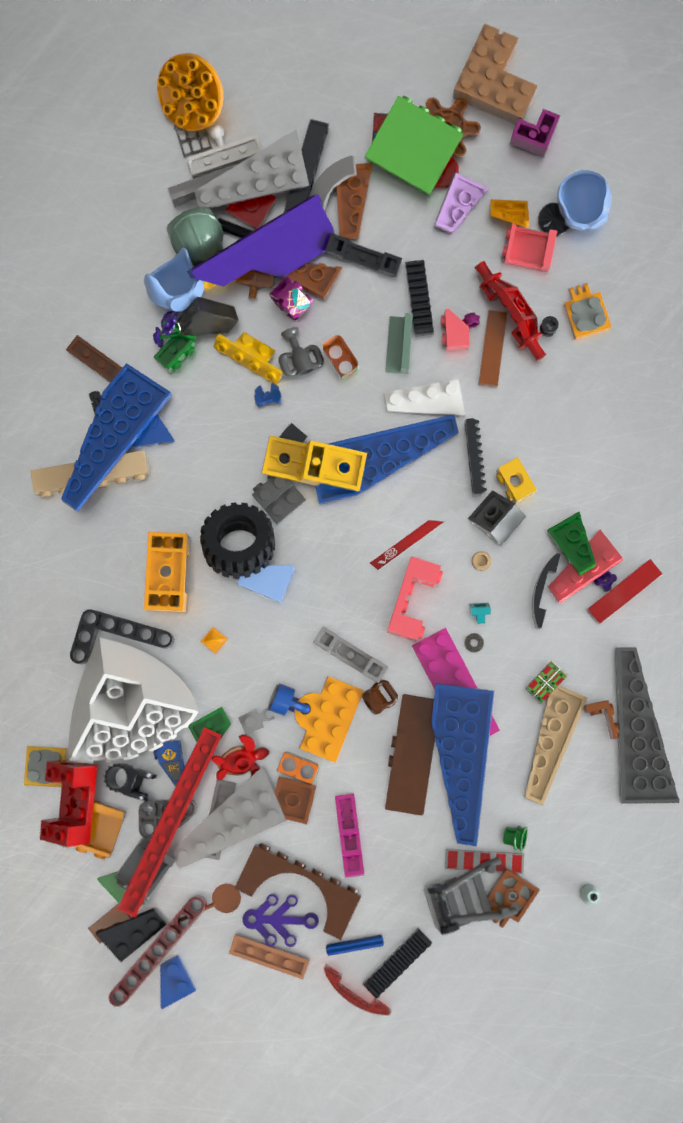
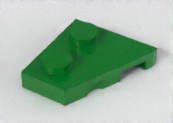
M220 707L189 724L188 727L197 742L204 727L223 737L231 722L223 707Z

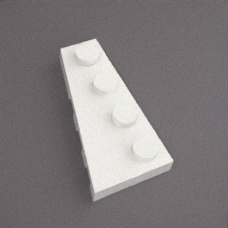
M459 379L384 392L387 412L466 416Z

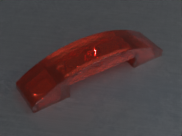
M328 964L324 965L323 970L326 977L344 999L364 1011L378 1015H390L391 1008L375 997L371 1003H368L340 983L342 979L341 973Z

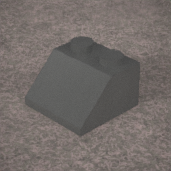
M492 490L469 516L468 520L490 539L502 545L526 516L515 503Z

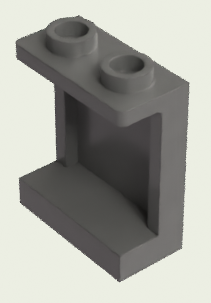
M141 838L114 876L117 879L116 884L125 890L149 843L145 838ZM168 854L165 855L146 894L145 900L150 898L151 893L169 867H172L176 861Z

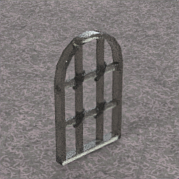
M174 124V130H176L184 157L212 149L206 128L204 129L205 133L199 135V132L195 131V136L190 138L188 131L184 130L186 139L180 140L177 130L180 127ZM204 136L207 137L209 147L203 148L201 137ZM194 139H198L200 149L196 151L193 150L191 144ZM188 141L191 152L185 154L182 143Z

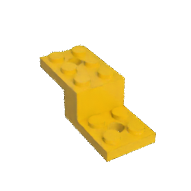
M269 436L261 474L315 486L322 483L360 491L367 453L311 440L306 444ZM287 454L289 456V463H281L279 456ZM340 463H346L349 466L348 473L340 472Z

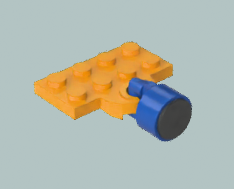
M327 676L320 694L308 693L301 698L294 697L295 689L279 683L274 688L268 708L269 711L285 716L288 710L294 712L296 722L306 730L299 749L336 763L364 690Z

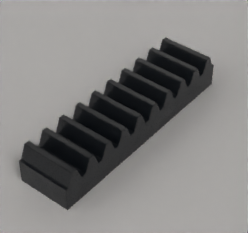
M425 261L405 262L411 313L413 314L415 337L433 335L434 327Z
M470 418L465 419L464 425L472 497H478L484 494L487 488L482 487L486 484V480H482L485 473L481 472L484 469V465H481L484 459L479 457L483 453V450H479L482 443L478 442L481 439V435H478L480 428L477 427L479 420Z
M417 928L362 985L376 999L379 998L431 946L432 941Z

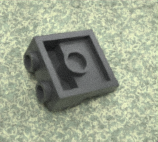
M268 475L267 478L269 480L266 483L262 484L260 482L253 488L254 493L252 496L278 525L303 504L306 499L290 480Z

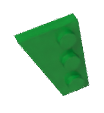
M580 511L547 530V534L579 576L596 567Z

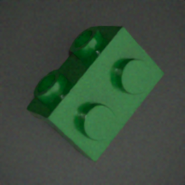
M181 336L171 337L153 358L169 373L173 370L177 371L181 367L186 356L190 357L194 353L195 342L192 339L188 340Z

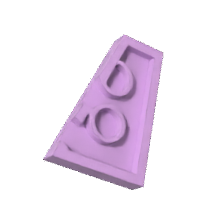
M455 173L434 226L452 233L489 188Z

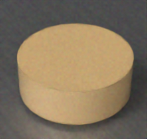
M479 551L472 557V565L476 570L484 571L491 565V557L487 552Z

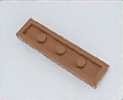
M235 934L229 951L231 955L300 979L304 978L310 960Z

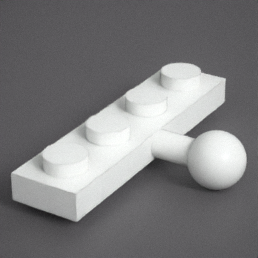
M213 125L210 128L209 134L212 139L216 140L218 148L188 157L187 162L194 178L245 161L261 151L262 147L257 135L225 145L222 138L224 136V129L220 125Z

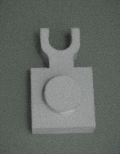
M269 708L264 709L259 715L257 710H253L238 717L245 735L263 728V721L275 719L274 716L271 718L265 716Z

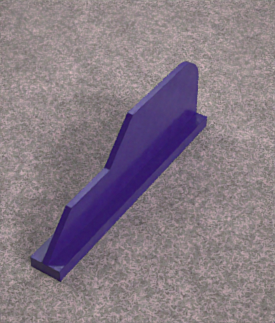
M318 194L310 196L187 271L190 278L223 287L250 270L283 278L325 252L331 233L334 234L333 226L320 203L322 201Z

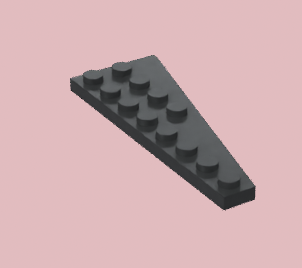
M616 648L621 804L680 803L658 722L653 711V704L647 690V683H645L637 648Z

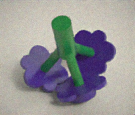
M168 311L161 320L162 331L159 327H155L156 333H153V340L158 347L162 348L163 339L181 336L195 341L197 335L182 329L175 322L179 316L178 312Z

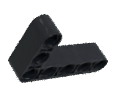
M88 609L81 615L70 651V659L76 664L83 665L88 662L98 630L163 649L171 648L175 639L168 631ZM94 613L96 620L89 624L87 617L89 614ZM108 619L114 620V626L111 629H107L105 626V622ZM127 624H131L133 627L130 634L124 633V626ZM146 629H149L151 631V637L147 640H144L142 638V632ZM84 632L90 634V639L87 642H83L81 639ZM163 635H168L170 638L167 645H162L160 642V638ZM82 650L84 652V658L81 661H78L76 659V653Z

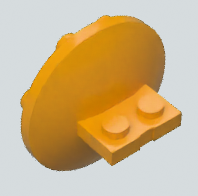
M193 53L175 55L162 66L157 79V93L163 113L172 123L187 131H199L212 125L218 118L223 105L222 84L213 66L203 57Z

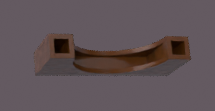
M255 844L234 889L252 897L264 881L275 875L283 873L302 875L314 882L324 896L327 906V919L323 932L341 940L361 898V894L358 893L359 890L350 885L348 888L340 885L341 881L334 877L330 879L323 877V872L315 868L311 871L305 868L306 864L299 860L292 862L288 860V855L280 851L276 854L270 851L271 847L266 844Z

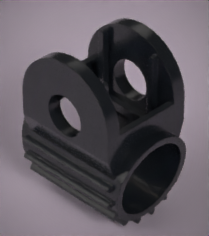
M123 763L108 766L109 769L105 770L106 773L103 776L105 780L103 782L106 783V787L110 791L120 792L123 795L148 802V794L139 792L143 778L153 780L156 779V774L143 769L133 768V766ZM120 769H123L127 776L126 782L122 787H119L116 783V774Z

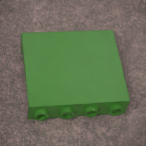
M398 96L364 159L429 196L464 134L461 133L462 129L454 124L449 126L444 123L446 120L441 116L435 115L434 117L428 113L429 110L421 105L419 107L415 106L410 98Z

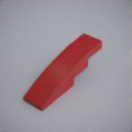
M649 559L591 605L588 610L600 624L663 573Z

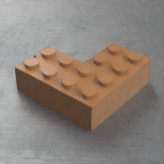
M484 23L455 85L453 98H462L467 104L516 125L518 119L524 120L538 85L506 72L516 49L518 37L504 31L502 34H499V29Z

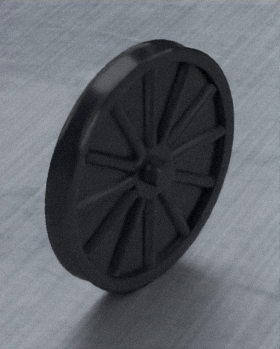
M549 203L539 212L538 223L544 232L549 233L550 229L556 230V236H560L570 228L565 224L558 203Z

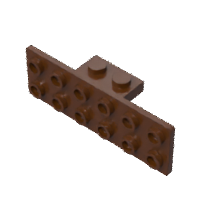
M402 695L396 736H392L391 742L394 752L393 755H389L388 767H391L385 804L386 810L415 815L424 814L435 742L434 729L431 723L434 699Z

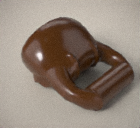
M382 680L379 684L376 682L371 689L365 691L362 699L369 710L377 715L383 712L384 709L392 707L398 700V694L389 681ZM381 685L386 690L392 701H386L387 699H385V697L381 693V690H379V687Z

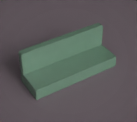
M405 313V317L390 316L386 372L408 374L413 314Z

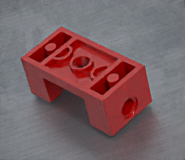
M69 759L47 761L45 781L62 783L59 818L41 820L39 840L64 847L90 844L97 774L96 765L69 761Z

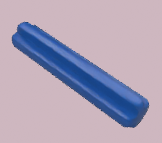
M382 935L333 943L326 945V952L328 956L381 947L384 945Z

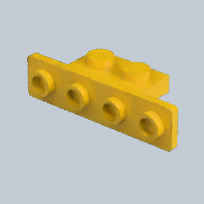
M245 332L240 335L235 343L221 334L216 336L213 348L275 385L279 383L283 373L282 370L268 363L276 350Z

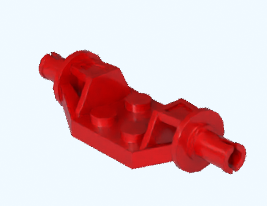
M485 261L477 264L475 269L483 279L479 289L484 290L490 301H496L500 298L502 305L510 311L511 319L518 323V326L511 332L520 345L518 348L520 350L528 348L536 361L544 358L547 354L538 343L539 338L542 336L541 332L538 333V318L519 289L500 279L502 277L501 272L492 274Z

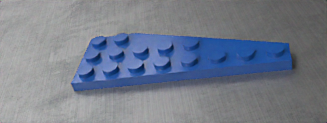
M126 363L101 395V401L96 408L95 417L88 428L81 446L79 458L74 464L73 473L63 492L62 502L77 512L170 399L172 396L170 391Z
M455 414L328 443L329 445L365 452L367 456L360 491L320 483L318 486H315L319 505L361 494L456 436L459 431ZM340 463V472L348 473L349 466L346 463Z
M436 683L431 723L434 729L435 742L448 795L449 808L451 809L457 844L477 846L495 690Z

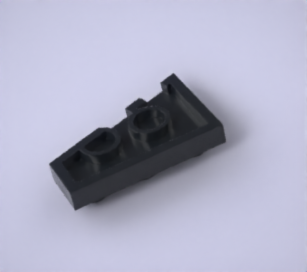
M155 908L138 914L136 918L132 917L122 923L113 924L112 927L98 930L96 935L114 956L122 962L165 927L167 923Z

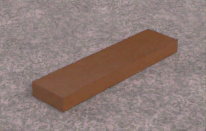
M488 310L478 385L498 386L507 312Z

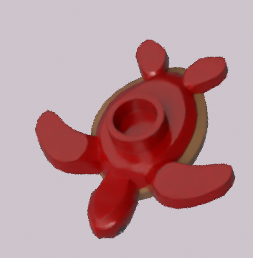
M240 735L239 740L244 745L233 747L222 756L215 755L212 757V761L220 769L216 773L217 780H222L226 774L239 776L248 771L251 772L252 777L260 769V766L255 761L266 758L269 750L265 747L254 750L255 741L248 735Z

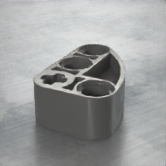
M148 800V802L144 801L139 806V833L142 837L151 838L152 834H147L144 831V826L151 824L155 830L164 811L163 807L169 800ZM191 800L192 812L190 814L185 813L178 828L188 822L196 813L197 804L195 801ZM147 804H149L150 808H153L150 815L147 811H144V807H147Z

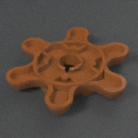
M431 97L427 99L426 108L434 117L435 115L441 116L446 120L444 123L449 126L454 124L461 128V133L464 134L463 137L466 135L474 136L480 132L481 126L478 122L466 121L463 118V112L467 109V102L464 99H456L450 108L442 107L436 98ZM462 139L453 152L456 157H462L466 153V147Z

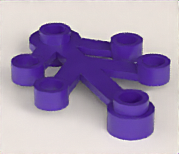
M275 894L268 895L266 901L257 910L249 909L244 913L242 918L244 926L248 929H256L263 936L268 946H274L277 942V937L274 934H270L263 924H271L283 937L285 944L288 947H293L297 939L282 924L304 925L308 929H314L319 923L317 914L313 912L307 913L304 917L282 916L290 907L297 905L298 898L293 894L289 895L286 901L271 916L263 914L270 906L277 905L278 897ZM272 896L276 898V902L273 904L269 902V898ZM290 897L295 898L296 902L294 904L288 902ZM250 916L256 918L254 923L249 922L248 918ZM308 918H313L315 923L312 925L308 924ZM271 936L275 939V942L269 943L267 938ZM289 937L294 938L293 944L287 942Z

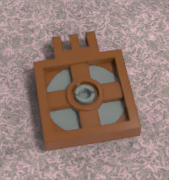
M507 867L487 895L489 904L492 906V912L498 911L499 907H516V915L502 919L499 924L502 928L509 918L519 923L540 891L538 887ZM499 919L493 920L492 922L496 924L499 921Z

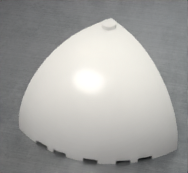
M99 638L84 669L74 702L69 731V761L93 763L94 760H106V763H111L112 760L119 758L128 760L139 757L138 753L147 750L152 752L162 747L163 742L171 738L174 739L177 737V732L183 727L187 728L199 712L192 693L178 675L153 656L132 646Z

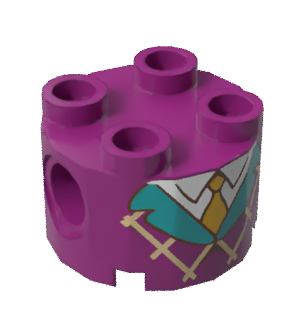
M288 276L269 293L272 301L281 311L284 310L288 313L287 316L293 321H296L314 302L308 294L304 295L302 292L303 287Z

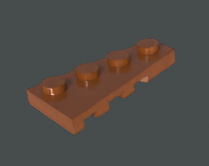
M372 163L356 164L357 175L344 180L336 186L339 236L347 239L359 238Z

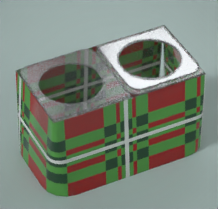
M550 661L525 689L541 704L568 674L553 661Z

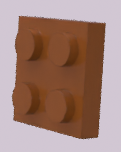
M278 777L275 795L287 820L307 824L316 790L315 785Z

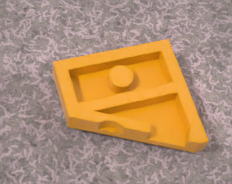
M490 199V216L523 227H529L528 201Z

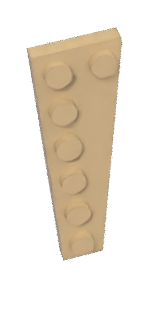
M560 685L547 697L525 798L541 805L544 804L588 697Z

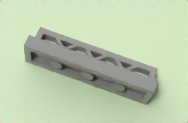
M238 163L169 187L168 191L174 207L196 200L195 190L235 167Z

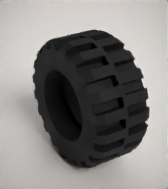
M236 502L231 503L230 506L225 504L220 506V510H213L211 517L208 516L204 520V525L200 530L202 552L208 566L212 567L213 571L217 574L222 572V576L227 578L233 576V579H240L239 576L248 578L251 577L250 574L252 573L256 575L261 572L260 568H266L269 564L268 560H272L273 551L275 550L272 522L270 518H267L263 510H258V507L254 505L249 507L248 503L243 502L241 505H237ZM243 530L250 532L256 537L251 546L241 551H231L220 545L223 537L232 531Z

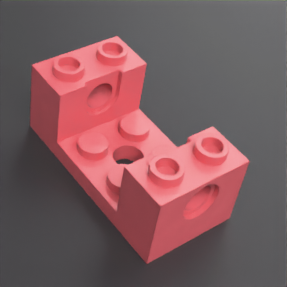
M411 556L387 633L414 642L418 638L421 639L425 631V627L422 626L423 621L402 615L401 613L405 614L409 601L406 600V597L412 594L414 582L429 587H434L435 583H440L443 571H440L441 565Z

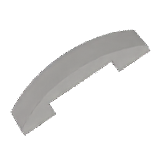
M324 626L313 641V643L378 684L388 669L387 665Z

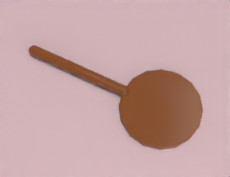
M225 883L219 885L212 894L213 903L207 905L205 911L215 907L222 913L233 912L241 902L240 891L234 889L235 886ZM184 916L180 918V922L187 920L188 917Z

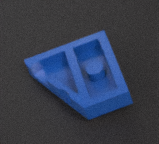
M156 415L132 446L136 448L143 447L144 445L173 443L175 440L159 416Z
M179 955L160 965L161 1009L196 991Z

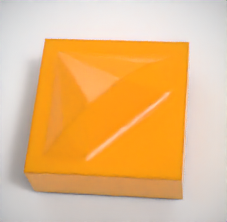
M212 627L201 642L216 654L228 639Z

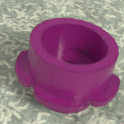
M474 312L466 314L462 320L469 326V329L480 324V316Z

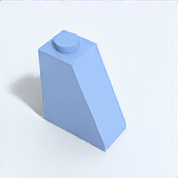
M270 565L266 568L261 567V572L256 575L252 573L250 574L251 577L239 576L240 579H236L238 586L281 603L294 573L295 566Z

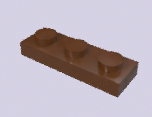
M76 335L66 349L67 352L109 382L122 369L120 365L78 335Z

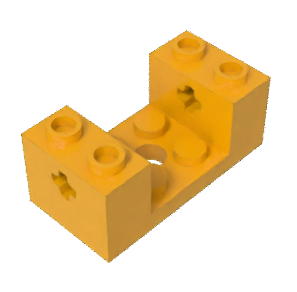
M148 532L144 610L148 612L186 613V559L189 556L190 536L187 533ZM165 566L171 568V574L168 577L161 575V569Z

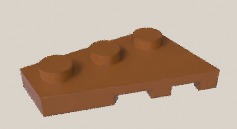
M307 262L282 279L288 276L293 281H297L303 287V290L325 300L342 271V267L325 266L323 263L314 264Z

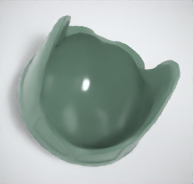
M203 207L186 210L167 225V233L174 251L178 254L181 248L187 249L193 266L223 250V230L210 208Z

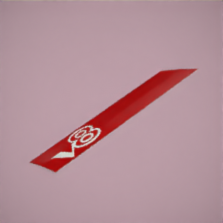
M428 520L370 562V564L379 570L444 522Z

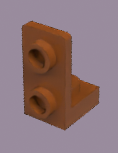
M609 700L585 705L584 712H590L591 716L602 714L601 710L604 709L610 739H617L619 728L617 723L613 721L612 715L615 714L613 704H609Z

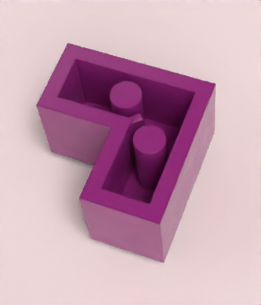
M543 109L536 125L518 119L509 144L544 157L560 115Z

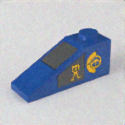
M181 740L164 742L162 747L153 751L155 760L158 759L160 766L174 786H176L185 767Z

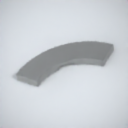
M351 155L335 162L320 175L313 185L309 197L318 194L322 200L320 203L324 211L326 210L329 194L334 187L344 180L357 175L355 157Z

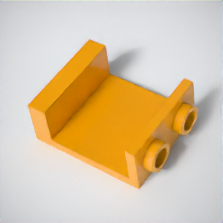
M94 801L90 844L75 846V850L82 853H87V851L93 852L94 857L105 860V857H111L126 811Z

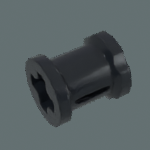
M553 316L545 317L539 328L541 334L545 337L553 336L559 326L558 320ZM547 323L552 327L551 330L546 326Z

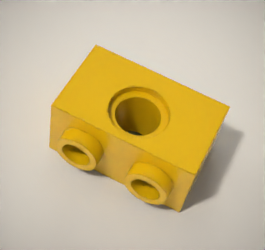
M518 457L496 470L498 473L496 478L500 484H504L506 487L505 493L510 501L513 500L514 503H517L537 491ZM510 478H518L520 484L518 486L512 485Z

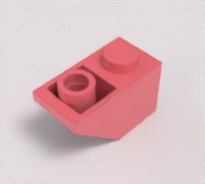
M445 309L444 315H441V327L445 326V334H442V345H446V351L468 350L470 346L469 326L450 309Z

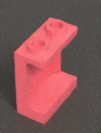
M512 223L511 228H507L505 239H509L508 245L503 247L502 257H505L504 264L548 272L557 231L550 229L549 233L516 227V224Z

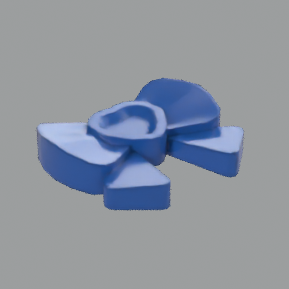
M271 383L270 392L266 391L264 393L261 385H259L255 389L254 395L256 405L260 407L265 403H281L279 386Z

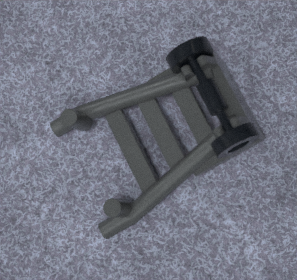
M500 857L487 860L458 878L453 877L426 886L423 889L434 926L441 935L455 932L461 926L471 922L504 919L517 914L515 906L511 908L499 907L498 911L492 912L480 873L484 871L495 873V866L502 864ZM472 878L483 913H476L467 886V881ZM457 887L460 888L467 915H460L453 890ZM444 895L446 896V899H447V902H448V905H449V908H450V912H451V915H452V916H449V917H448L449 912H448V908H447L446 902H445V900L442 899V896H444Z

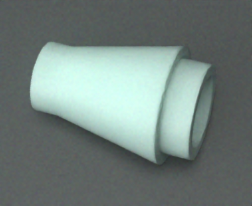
M586 885L582 888L580 897L584 903L591 905L598 902L600 892L596 886ZM594 893L595 897L590 899V894Z

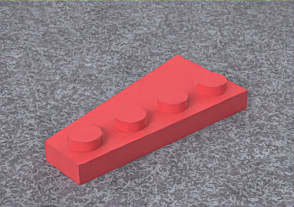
M601 529L589 541L596 567L579 576L569 563L548 586L559 604L623 561L622 556Z

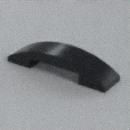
M333 233L330 235L325 250L327 253L353 265L391 276H397L402 261L401 257L384 252V254L349 242V239Z
M556 553L545 564L535 583L532 595V617L535 629H541L546 609L539 608L547 574L556 573L561 555L559 553Z

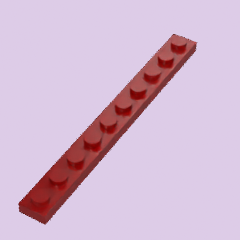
M203 728L117 907L118 910L136 918L222 735L208 728Z

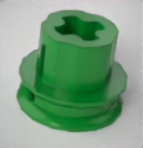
M520 825L517 829L507 827L504 832L503 844L511 845L514 850L519 849L523 852L527 842L528 828H522Z

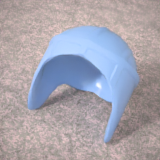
M580 170L562 181L558 188L557 199L566 226L576 230L594 229L608 220V212L611 206V190L602 175L589 170Z
M181 248L173 259L158 267L151 274L145 275L144 284L149 299L156 305L178 312L185 310L195 300L201 298L204 284L201 280L190 278L187 273L188 270L193 268L187 249Z

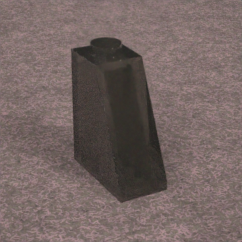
M198 296L177 320L180 333L184 336L229 333L239 321L234 306Z

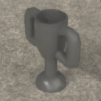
M298 327L289 328L281 333L283 338L289 339L293 349L292 352L283 353L278 358L281 370L286 376H293L295 374L297 376L306 375L324 364V358L317 345H309L304 349L299 346L296 338L299 332ZM310 351H313L317 363L311 361L308 355ZM286 358L292 359V364L294 368L291 371L286 362Z

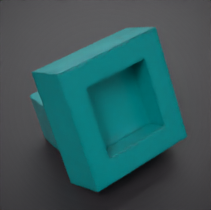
M489 603L469 604L470 613L472 616L476 615L477 624L485 623V615L491 614Z

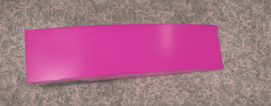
M354 794L335 796L345 878L364 876Z

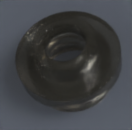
M472 633L465 638L464 644L468 651L475 653L483 648L484 640L479 634ZM473 639L478 643L475 647L470 644Z

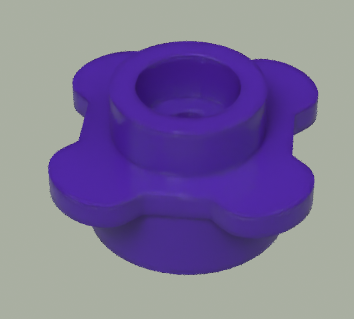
M607 571L595 579L594 583L596 586L600 585L605 591H609L612 588L613 582L617 580V576Z

